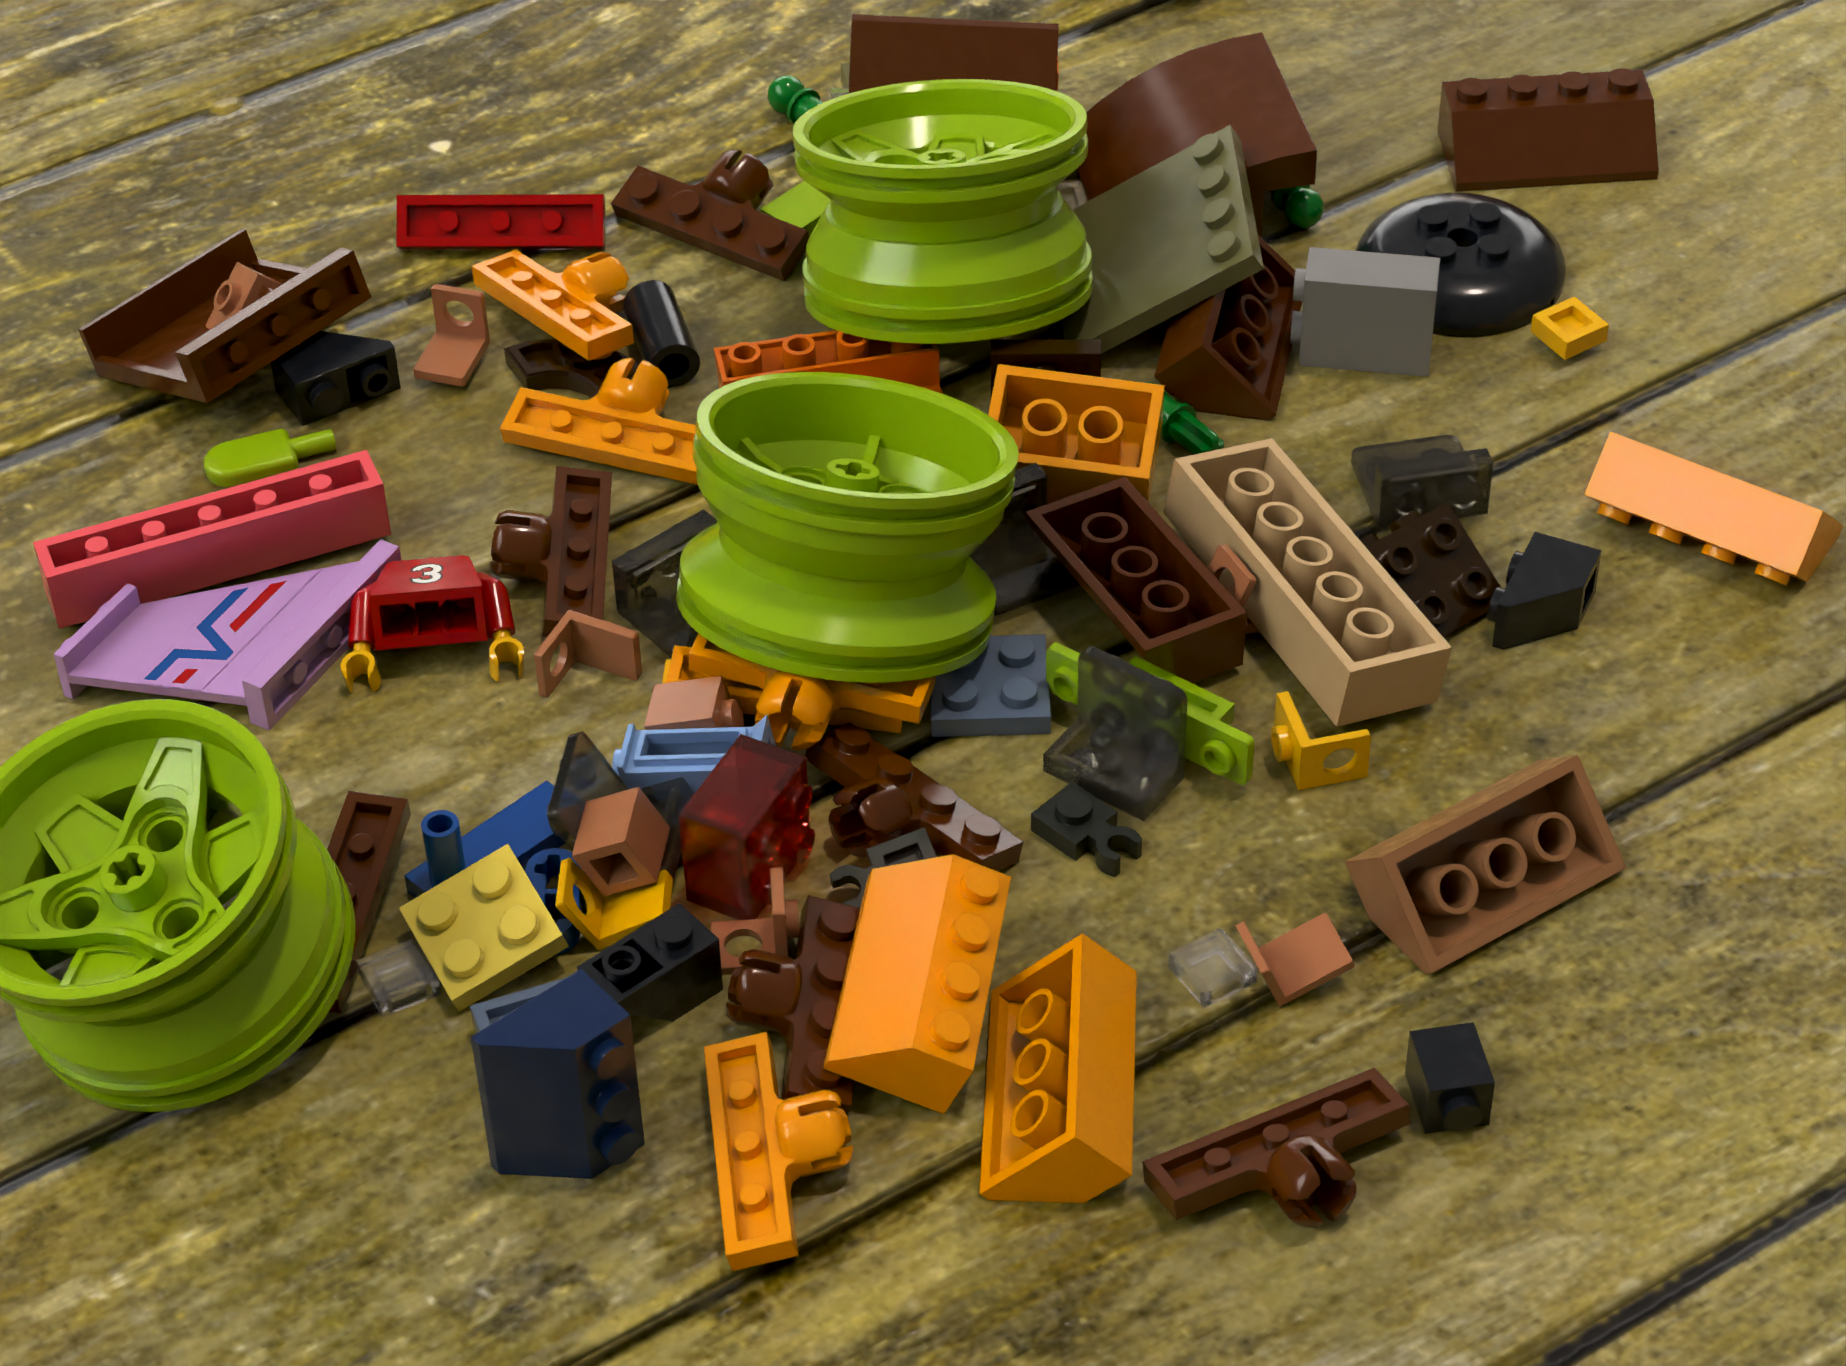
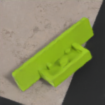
M1054 642L1046 650V682H1049V692L1057 695L1064 701L1072 702L1105 718L1116 726H1121L1146 738L1165 750L1172 751L1189 759L1216 775H1221L1242 786L1252 778L1255 741L1251 735L1230 726L1234 721L1235 703L1136 656L1118 672L1057 642Z

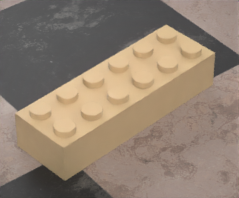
M1273 438L1174 459L1163 513L1207 567L1218 545H1228L1255 576L1257 581L1244 606V609L1247 611V617L1336 727L1438 701L1452 647ZM1225 568L1220 575L1219 581L1233 596L1235 580L1231 571Z

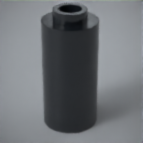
M657 280L644 281L635 285L624 298L623 310L628 322L632 324L633 336L642 360L658 367L665 374L668 382L667 388L686 384L697 374L700 368V357L672 288L666 283Z

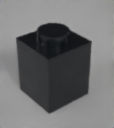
M1474 1022L1409 1031L1405 1075L1424 1133L1449 1130L1459 1132L1477 1126L1489 1125L1495 1081Z

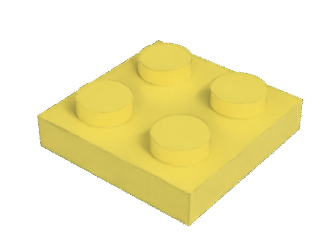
M509 844L504 845L399 907L458 1012L569 947Z

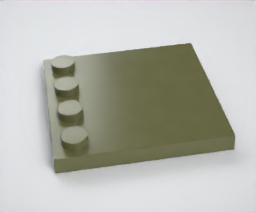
M1231 125L1214 134L1202 136L1190 147L1073 209V212L1085 227L1086 241L1091 247L1093 291L1089 300L1081 308L1062 319L1064 340H1101L1102 354L1264 269L1241 139Z

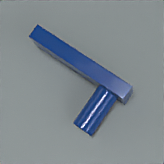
M546 780L462 837L458 817L453 812L447 810L433 811L427 814L421 822L426 861L404 875L407 892L416 898L506 844H509L525 871L528 860L534 854L545 849L559 848L577 836L584 809Z

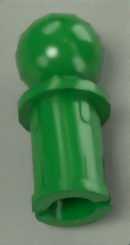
M784 75L774 79L768 87L767 98L770 106L778 113L787 114V118L793 124L805 112L823 103L820 101L818 92L811 88H805L798 78L791 75Z
M1310 185L1270 190L1273 204L1278 209L1283 210L1288 222L1297 228L1312 227L1321 220L1324 212V203L1320 194L1311 189Z

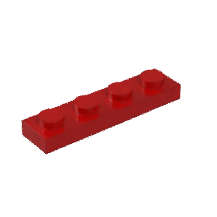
M603 194L396 195V247L399 249H605V196Z

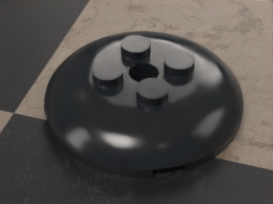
M1439 193L1413 198L1400 203L1377 217L1367 227L1356 248V251L1440 258L1433 334L1481 337L1502 334L1532 323L1533 314L1544 308L1547 304L1554 305L1557 302L1565 283L1566 264L1564 255L1558 241L1548 228L1527 211L1506 201L1484 195Z

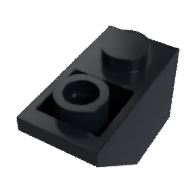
M319 331L271 362L275 390L302 426L401 389L395 347L388 340Z
M1534 532L1524 553L1515 551L1507 571L1506 588L1497 587L1491 598L1487 620L1495 622L1492 646L1504 650L1578 629L1596 592L1602 550Z
M680 903L577 966V971L582 969L630 1015L671 1022L723 990L719 938Z

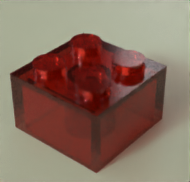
M742 734L739 735L679 814L687 901L737 920L757 919L767 904L772 905L770 868L783 867L785 883L786 877L797 863L802 864L807 860L815 841V831L810 828L809 807L812 801L813 790L808 785L806 757Z

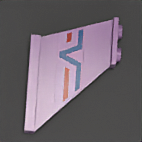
M380 539L360 561L140 604L137 587L127 583L108 602L104 603L97 613L72 637L66 639L54 653L63 694L65 697L74 700L87 686L244 705L247 706L250 723L270 730L348 650L350 610L354 595L359 590L376 581L387 563L402 561L400 547Z

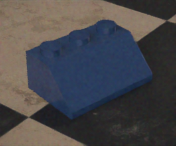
M582 969L471 1036L490 1162L498 1174L593 1179L611 1166L627 1161L637 1149L645 1145L630 1014Z

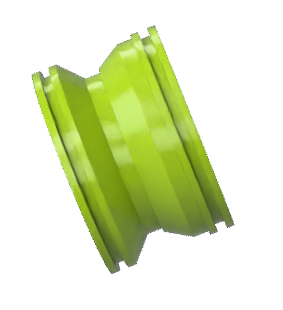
M941 79L898 83L856 91L828 100L805 112L793 126L795 169L804 181L830 199V203L824 210L806 244L807 257L803 262L802 272L805 285L804 300L807 311L813 318L825 326L849 335L886 342L915 344L961 343L1006 337L1044 327L1077 311L1089 300L1093 291L1091 247L1086 241L1085 227L1057 190V186L1074 172L1087 157V114L1084 107L1066 94L1031 84L985 79Z
M786 372L750 377L727 384L713 391L701 402L696 416L693 459L697 466L696 480L698 487L718 523L693 537L684 547L680 557L676 601L683 618L695 631L716 646L748 661L801 676L844 682L889 683L925 679L959 669L979 657L990 641L996 605V590L986 572L970 556L999 526L1003 519L1004 508L1008 506L1012 498L1015 482L1014 475L1019 456L1018 446L1014 438L999 422L967 403L930 389L884 378L833 372Z
M174 699L128 701L92 710L61 723L25 745L0 767V999L15 1008L17 1019L28 1041L49 1069L74 1092L93 1102L126 1111L163 1112L191 1108L223 1098L259 1080L283 1063L313 1034L337 999L350 967L355 943L353 902L349 888L326 847L310 828L296 818L290 791L268 752L257 737L244 725L227 714L194 702ZM239 893L236 899L225 911L222 905H224L227 901H229L232 897ZM73 957L62 981L46 972L48 968Z

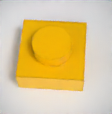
M1574 296L1533 314L1530 332L1566 360L1606 342L1609 324Z

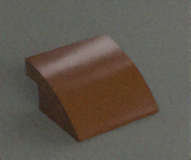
M1262 32L1225 39L1195 48L1166 60L1130 79L1086 112L1088 154L1084 162L1078 167L1077 178L1087 202L1190 147L1202 136L1214 134L1231 125L1241 139L1257 233L1261 238L1264 191L1315 184L1317 149Z

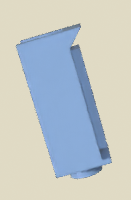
M766 715L753 727L636 730L634 724H628L622 749H616L613 754L612 771L617 785H623L624 791L640 787L656 809L771 806L773 795L766 771H779L781 761L769 718Z

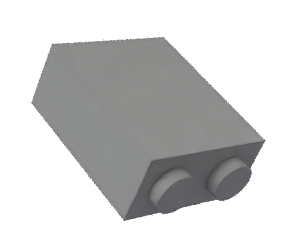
M1309 247L1306 269L1296 268L1293 301H1303V311H1293L1290 343L1300 344L1299 366L1429 377L1440 258Z

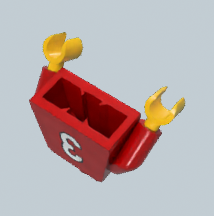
M469 556L429 557L387 563L378 579L359 590L351 602L348 647L353 649V651L348 653L340 664L347 689L350 693H353V682L362 674H367L372 692H376L380 688L382 683L375 658L371 654L372 650L488 641V638L494 640L489 647V673L495 681H499V663L508 661L517 665L518 675L521 678L524 674V647L520 641L511 637L515 634L516 629L507 588L497 578L482 571L476 572Z

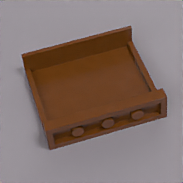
M240 229L79 328L78 331L98 376L209 403L372 297L354 250L339 248L311 267L303 268L258 259L247 231ZM237 262L282 283V285L274 290L263 286L254 303L211 330L206 328V323L214 309L215 294L220 285L229 279Z

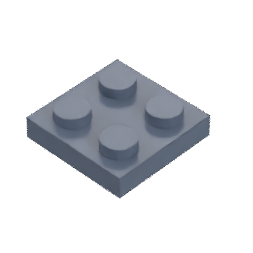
M1045 634L991 636L986 649L979 657L959 669L936 676L935 686L930 696L932 737L1051 734L1049 682H1046Z

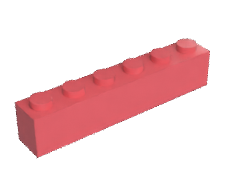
M364 450L35 541L33 545L45 593L60 629L87 622L104 603L108 602L127 583L137 587L140 604L162 600L187 592L198 591L205 587L240 577L254 575L261 571L300 560H307L314 556L349 546L363 544L391 535L383 482L368 451Z

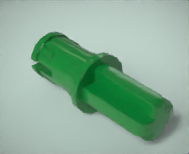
M1164 391L1161 438L1165 442L1170 444L1176 441L1193 455L1224 448V441L1218 437V434L1196 418V411L1191 405L1175 401Z

